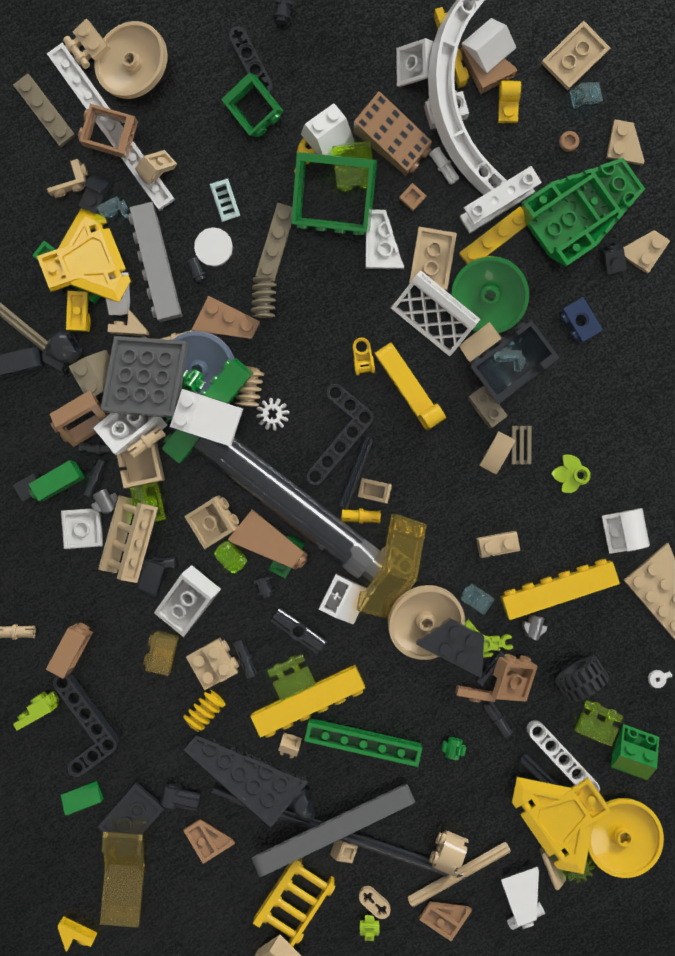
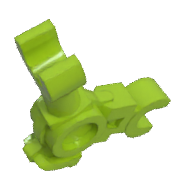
M469 620L465 622V626L479 632ZM505 634L501 638L499 635H483L484 658L492 657L493 652H488L490 650L499 651L500 647L507 650L513 648L511 644L505 645V640L512 638L509 634Z

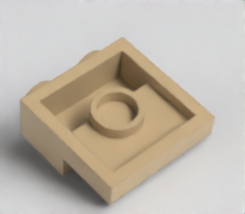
M220 495L184 516L204 549L235 531L239 524L237 516L231 514L228 510V501L223 497L221 498Z
M221 638L186 656L204 690L226 680L239 671V664L236 658H231L228 652L230 648L225 640L222 641Z

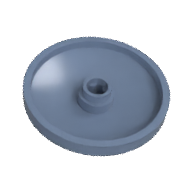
M191 331L173 339L189 343L185 371L191 372V370L195 369L204 376L202 380L205 382L203 388L199 393L194 392L199 395L211 387L210 381L215 375L219 376L222 373L221 367L227 360L231 361L234 359L231 350L225 342L208 332Z

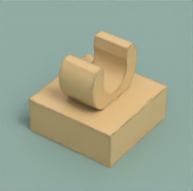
M284 733L278 750L280 755L287 753L290 754V758L297 757L302 738Z

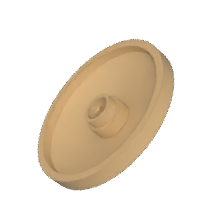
M131 21L118 25L103 38L110 49L97 62L95 61V73L102 87L112 95L123 99L136 98L149 92L161 79L167 65V48L162 36L146 23Z
M432 585L419 586L405 592L396 600L389 613L388 631L394 645L403 654L420 660L433 659L439 656L416 645L417 639H422L448 618H452L465 625V616L457 598L446 589Z

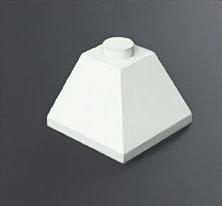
M425 38L396 48L398 87L428 78L429 61L434 41Z

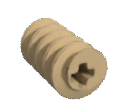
M246 366L254 374L239 391L242 395H237L236 399L240 402L235 404L256 407L259 404L254 399H259L260 396L255 393L262 390L257 384L263 383L258 377L264 376V373L260 372L258 368Z

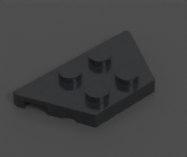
M448 618L439 627H435L429 634L422 639H417L415 642L416 645L481 678L484 651V636L481 633L452 618Z

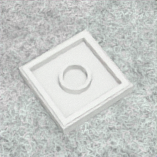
M93 509L61 511L64 549L103 546L101 512Z

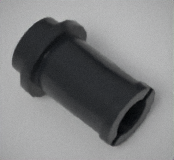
M198 257L189 259L186 263L192 273V280L195 283L206 280V272H203Z

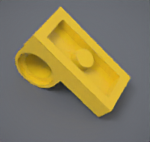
M521 81L500 82L498 123L518 122Z
M68 291L66 330L89 332L88 292Z

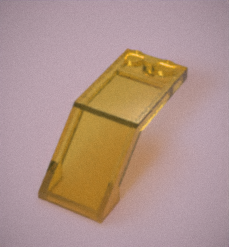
M398 514L391 515L382 568L367 590L360 591L357 611L388 619L390 610L396 600L409 591L417 581L427 524Z
M103 832L102 852H104L105 874L100 924L139 927L145 868L143 835Z

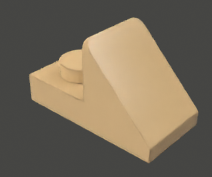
M128 310L127 325L121 321H114V324H108V332L110 334L149 336L148 330L130 310Z

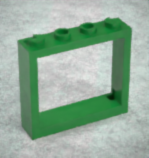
M297 152L291 224H297V228L308 229V226H314L315 230L327 231V228H332L336 233H346V230H350L355 235H364L365 232H369L377 160ZM306 162L369 168L363 224L302 218Z

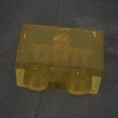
M156 631L154 635H150L148 646H151L149 654L146 653L145 671L166 676L170 674L179 636L161 631Z

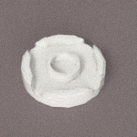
M209 228L198 235L195 240L194 249L196 256L201 262L207 266L216 267L223 265L231 257L233 245L231 238L225 231L219 228Z

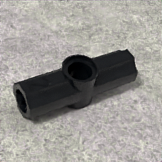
M279 608L271 619L273 624L315 654H318L327 642V640L282 608ZM296 626H300L303 628L304 633L297 636L294 634L293 629Z

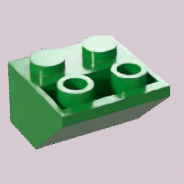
M623 724L613 749L611 767L648 780L657 769L659 737Z

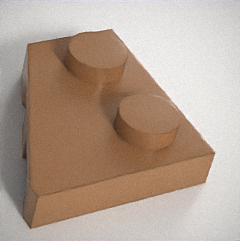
M201 819L183 829L203 864L235 844L233 839Z
M429 902L419 916V920L452 941L472 909L469 906Z

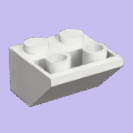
M336 573L319 606V610L337 619L354 624L370 589Z

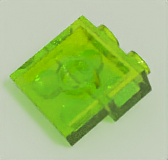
M370 141L332 146L333 156L372 159ZM334 164L337 188H341L342 191L351 190L352 186L360 185V188H367L369 168Z

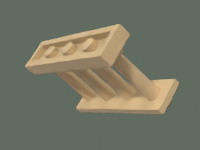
M119 495L98 569L117 573V570H119L117 579L137 583L158 507L139 502L136 507V499ZM134 514L132 525H130L132 515ZM127 533H129L127 543L125 544ZM122 551H123L124 554H123V557H122V561H121V563H120V559H121V555H122Z

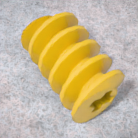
M210 690L211 694L204 693L205 700L202 698L198 699L201 705L194 704L195 711L188 710L191 715L190 717L183 716L187 724L197 732L204 730V724L208 725L210 719H214L215 713L220 712V707L226 705L224 700L213 690Z

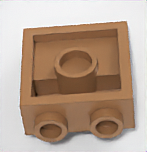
M505 654L504 657H499L493 673L497 677L492 696L500 700L527 701L538 666L532 663L531 659L526 656H520L519 659H516L513 655Z

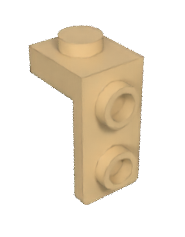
M78 159L70 161L76 180L47 188L48 193L57 198L66 195V192L72 190L73 192L83 190L85 187L84 183L87 181L86 175H88L85 164H81Z

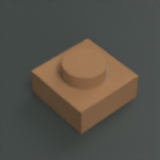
M412 183L399 199L414 211L426 198V195Z

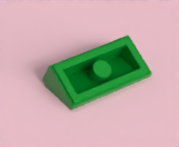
M97 781L61 794L65 815L100 803L104 799Z

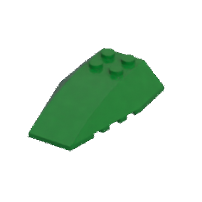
M620 158L600 165L597 168H591L582 173L553 181L521 204L528 228L547 255L562 265L568 266L599 244L645 188L625 159Z

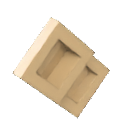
M498 431L479 466L497 474L516 440Z

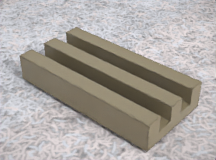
M511 426L512 439L516 440V430H519V460H516L515 441L511 448V464H531V426ZM524 430H526V460H524Z

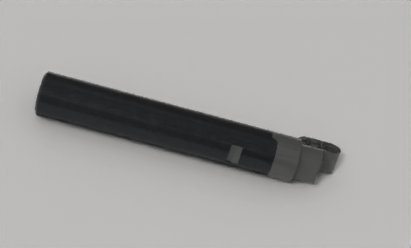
M199 437L193 446L194 453L319 548L355 578L358 579L362 575L376 586L384 579L388 572L398 578H402L412 571V561L395 547L388 545L381 550L377 549L235 437L231 446L203 437ZM399 563L405 566V572L399 569Z

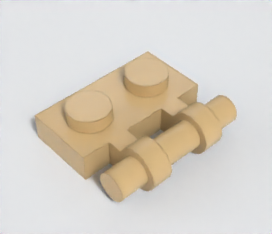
M87 19L73 31L76 36L74 40L69 36L63 39L67 50L73 53L76 62L82 65L84 69L90 66L88 60L91 57L97 62L110 49ZM82 45L85 48L83 52L79 50Z

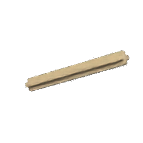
M504 842L461 866L460 869H456L457 875L463 873L462 877L444 876L408 896L410 905L415 907L461 881L464 877H468L511 852L508 844Z

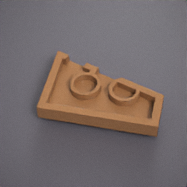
M208 296L192 330L252 339L260 321Z

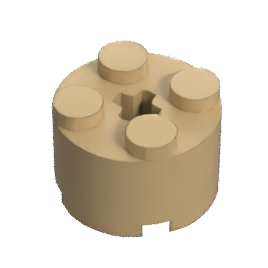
M445 830L444 833L439 832L435 842L438 845L436 851H432L429 862L432 863V868L455 877L458 873L454 871L456 868L460 869L468 848L464 846V843H468V839Z

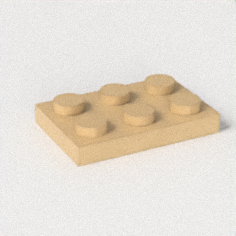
M583 21L541 63L569 90L610 50V47Z
M424 227L418 228L409 284L416 274L422 271L447 291L457 233Z

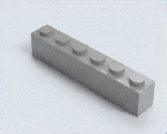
M153 202L130 207L131 213L128 214L130 224L135 227L136 232H133V238L136 244L139 243L140 251H137L139 261L144 264L145 269L142 270L144 280H148L149 288H147L149 300H153L154 306L151 307L153 317L157 318L159 322L182 317L155 205Z

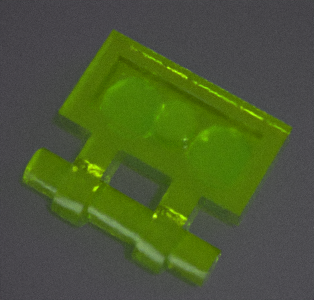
M302 654L296 657L292 656L288 661L282 664L277 663L273 665L274 668L267 670L270 677L277 675L279 680L273 682V685L281 701L316 684L308 666L300 669L299 664L305 661ZM293 667L295 672L285 676L283 671Z
M586 701L584 708L591 710L589 715L581 714L575 731L612 746L619 730L612 724L614 720L621 722L623 715L618 714L614 709L601 707V704L597 702ZM597 715L606 716V721L603 722L596 719Z

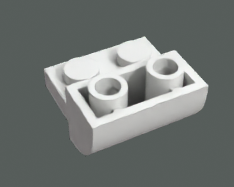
M642 508L602 516L609 554L650 546Z

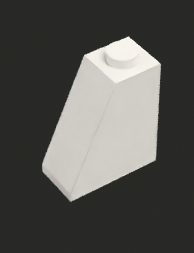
M538 867L501 880L517 926L522 925L523 929L533 926V921L537 920Z

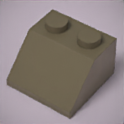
M107 350L87 356L69 366L83 393L90 390L97 399L104 394L110 362V355Z

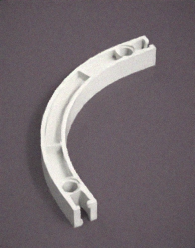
M456 0L445 15L432 46L428 73L430 105L437 131L449 156L463 175L485 195L507 180L483 157L472 142L460 116L454 84L455 59L460 39L469 20L484 0Z

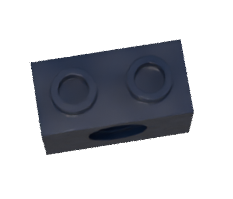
M584 297L560 311L561 320L565 325L568 324L571 329V337L575 342L578 341L579 344L603 330ZM576 317H581L584 320L583 326L576 324Z

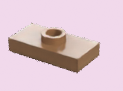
M460 685L456 686V695L468 697L469 701L480 702V700L495 702V698L492 696L493 691Z

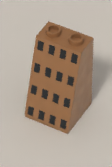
M380 92L375 95L354 121L353 133L406 176L409 172L413 173L419 166L418 161L422 157L425 159L432 150L430 148L432 141Z

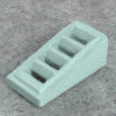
M225 179L209 184L222 222L240 216L229 180ZM226 186V190L216 193L215 189ZM227 193L229 194V197L221 200L218 199V196ZM228 201L232 202L231 205L221 208V203ZM234 208L235 212L223 214V211Z

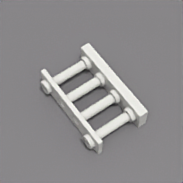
M532 166L464 207L466 213L462 214L460 219L470 234L535 193L533 188L542 182Z

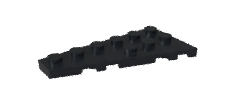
M197 735L183 750L269 828L272 827L293 801V798L308 783Z

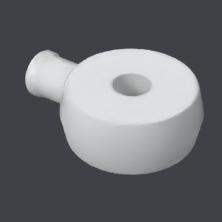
M654 670L648 675V682L654 688H661L665 685L666 679L672 677L670 671L663 673L660 670Z

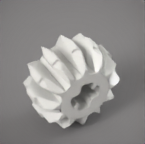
M269 398L270 405L262 401L265 408H257L263 412V414H257V418L264 417L259 424L263 425L267 422L265 427L267 430H269L272 424L273 430L276 431L277 423L283 428L284 425L280 422L281 420L288 422V418L283 417V415L289 414V411H282L287 405L284 403L279 407L280 399H277L276 403L273 404V399ZM270 410L278 411L276 413V419H273V417L269 419L268 416L270 415Z

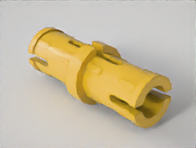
M359 509L342 510L341 513L342 522H358L359 524H363V522L380 523V511Z

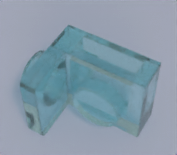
M117 196L97 206L99 213L104 217H112L120 209L124 218H128L127 211H129V208L125 201H120Z

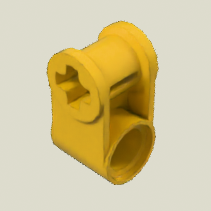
M365 338L356 339L353 344L356 376L365 372L375 373L369 341ZM364 342L367 346L366 351L359 352L356 349V344Z

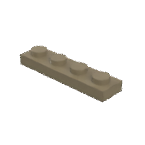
M26 74L13 84L60 147L76 136L29 74Z
M277 203L256 277L274 278L271 282H275L292 225V207Z

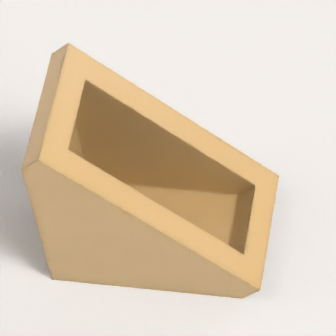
M362 478L358 497L388 503L392 485Z

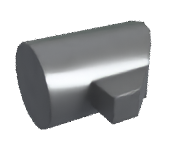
M107 489L95 493L93 497L96 502L91 504L92 509L104 514L112 512L117 500L116 493L109 495Z
M529 614L528 622H522L525 636L539 640L540 636L547 630V626L543 625L544 618Z

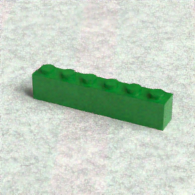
M236 358L231 361L227 360L221 367L222 373L219 376L215 375L210 381L211 387L208 390H204L200 395L227 404L231 403L254 374ZM177 429L173 435L170 433L163 441L165 445L162 447V450L175 461L181 463L192 452L193 446L200 436Z
M309 718L304 740L314 744L416 767L419 765L422 745L418 742Z

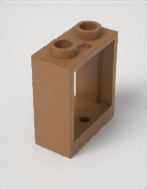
M90 104L89 109H86L84 112V126L80 128L78 133L80 143L85 147L127 159L138 124L135 116ZM97 115L125 123L118 148L90 141Z
M89 390L50 413L53 421L50 424L56 433L60 432L64 442L68 441L74 447L95 435L97 432L94 430V427L109 414L101 411V403ZM91 410L95 414L71 430L65 427Z
M76 623L67 629L46 670L61 678H65L72 673L93 633L87 625Z

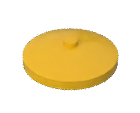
M618 798L606 802L611 812L594 822L588 850L590 857L599 868L615 877L631 878L647 872L657 862L663 849L664 835L659 819L646 805L633 799Z

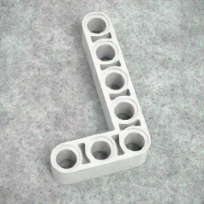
M533 720L529 722L527 732L530 737L566 774L574 785L589 777L596 789L600 791L599 785L540 721ZM535 727H541L539 734H532V730ZM548 741H554L552 748L547 749L545 747ZM561 755H567L565 762H559ZM580 769L578 776H572L573 770Z

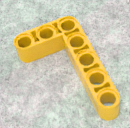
M391 342L375 352L377 359L427 431L446 419L442 409L437 403L433 405Z

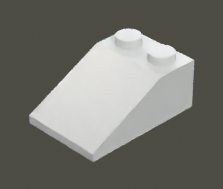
M182 389L170 427L231 446L243 409Z
M110 413L94 427V430L112 452L118 455L140 440L142 435H147L157 426L162 430L167 424L161 417Z
M191 565L180 575L154 613L184 637L221 589Z

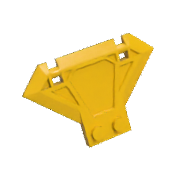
M81 208L59 248L37 256L50 292L73 285L118 303L121 301L131 281L128 275L122 276L121 274L126 268L110 229H103L102 227L107 224L104 216Z
M517 777L512 803L515 808L522 806L525 810L520 815L548 856L555 854L558 858L554 862L557 869L584 874L594 822L611 812L608 804L589 777L571 788ZM531 799L534 802L533 806H530V804L528 803V801ZM563 848H565L568 851V853H566L565 855L561 851Z

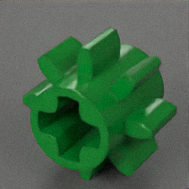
M193 369L191 372L186 370L183 376L182 388L193 393L195 391L199 393L205 384L202 381L204 376L198 370Z
M449 737L448 742L443 741L442 752H446L445 757L459 760L460 755L465 756L466 745H462L463 740Z

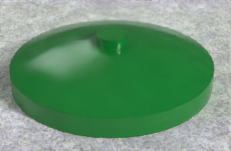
M485 256L469 262L461 269L453 283L451 296L480 319L472 329L473 331L477 332L490 322L495 330L501 333L512 328L523 317L529 302V287L523 272L514 263L497 256Z

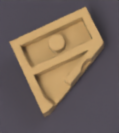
M654 230L623 247L625 259L645 273H649L670 240Z

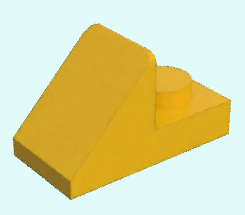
M64 916L58 925L66 952L71 946L73 939L83 946L88 945L91 947L98 934Z

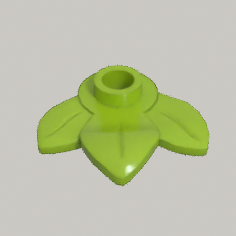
M563 455L564 466H560L552 471V476L557 481L563 483L562 492L565 493L575 492L580 485H584L590 480L588 468L582 466L580 460L572 455ZM578 472L583 473L582 479L577 477Z

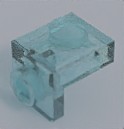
M599 82L581 83L570 89L573 108H578L583 104H598L603 101Z
M502 348L494 355L495 362L514 361L515 372H520L525 367V356L522 355V350L512 351V348Z
M473 584L465 588L461 598L462 601L484 615L495 600Z

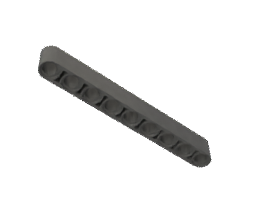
M408 784L401 785L255 855L251 859L258 876L267 875L415 803L414 797Z

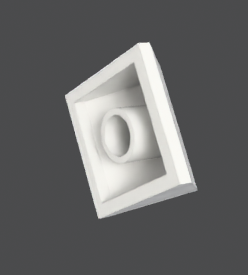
M492 18L462 42V46L486 74L516 49L507 25Z

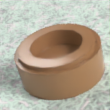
M572 131L565 132L559 140L560 148L565 152L574 151L579 145L578 135Z

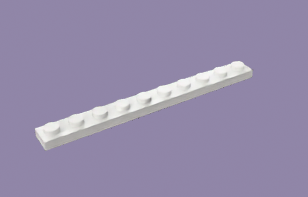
M63 43L47 53L86 109H89L90 104L110 109ZM97 115L95 122L113 147L118 148L123 126L119 121ZM132 141L128 158L122 159L160 211L175 199L160 178L153 184L148 185L136 172L135 168L143 158V154Z

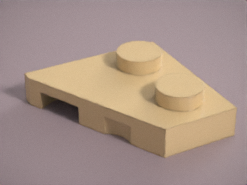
M614 120L606 159L617 160L624 158L627 163L642 166L644 158L634 123Z

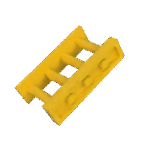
M302 858L288 864L254 916L253 924L259 928L263 922L265 924L268 922L290 937L289 944L292 947L295 943L297 945L300 943L304 935L302 932L327 895L330 896L335 889L334 877L331 876L326 883L303 868L301 864ZM294 874L303 876L322 889L317 898H314L292 883L291 879ZM284 890H289L312 905L306 915L282 900L280 895ZM273 906L280 907L301 921L295 931L271 915L270 911Z

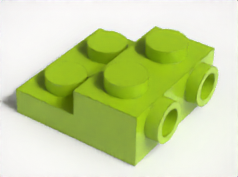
M55 691L49 694L43 692L30 700L32 704L26 707L27 710L17 717L18 721L13 724L18 731L60 705L58 701L60 700Z

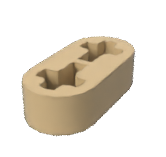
M371 886L361 888L359 891L360 902L377 918H387L390 914L389 902ZM364 893H371L373 901L369 898L364 899ZM376 904H378L380 907H383L385 905V912H378V906Z

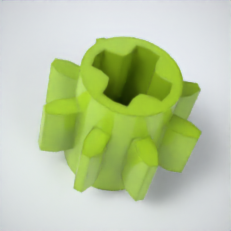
M365 915V920H360V936H365V941H374V936H379V921H374V915Z

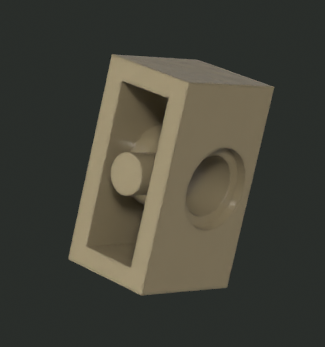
M484 386L467 397L489 429L507 417L502 407L495 402Z

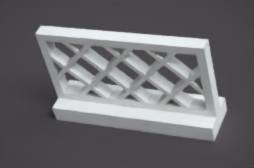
M422 271L416 274L412 282L391 307L392 310L449 356L452 355L480 321L475 314ZM414 285L421 290V297L411 296V288ZM425 299H433L436 302V309H426ZM422 300L423 310L413 311L412 301ZM409 301L410 311H402L398 307L400 302ZM447 311L450 313L451 321L441 322L440 312ZM437 312L438 322L428 323L427 313ZM424 313L425 323L418 324L414 319V314ZM462 323L468 329L465 333L456 334L455 324ZM452 324L453 334L443 335L442 325ZM438 325L440 335L433 336L429 333V326ZM453 337L454 346L451 350L444 345L443 338Z

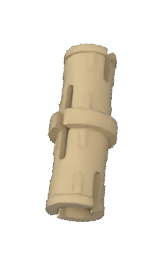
M159 426L147 435H142L140 440L127 448L133 459L147 448L151 449L154 443L166 436Z
M17 624L0 626V638H13V640L18 638H35V626H18Z

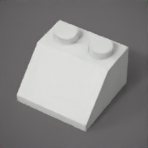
M332 104L308 121L301 132V135L317 154L337 156L354 143L347 119L335 104Z

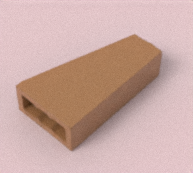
M254 510L250 511L228 539L238 546L295 570L301 568L307 561L306 557L308 554Z

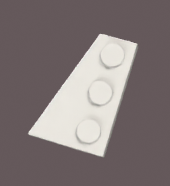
M372 210L370 231L366 232V269H404L386 210Z

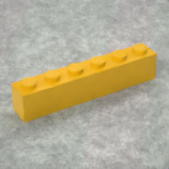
M601 559L596 561L594 566L588 567V565L577 567L575 572L565 571L559 573L557 578L547 577L541 579L539 584L528 583L523 585L521 590L515 591V589L505 591L504 595L500 596L507 618L512 620L620 584L613 562Z
M353 665L253 712L251 719L260 738L263 736L268 738L276 734V730L280 728L285 730L293 726V722L299 719L300 721L307 720L311 717L310 714L316 711L318 713L326 711L328 706L333 703L335 705L346 701L345 698L350 695L353 697L363 693V689H365V684L356 665Z

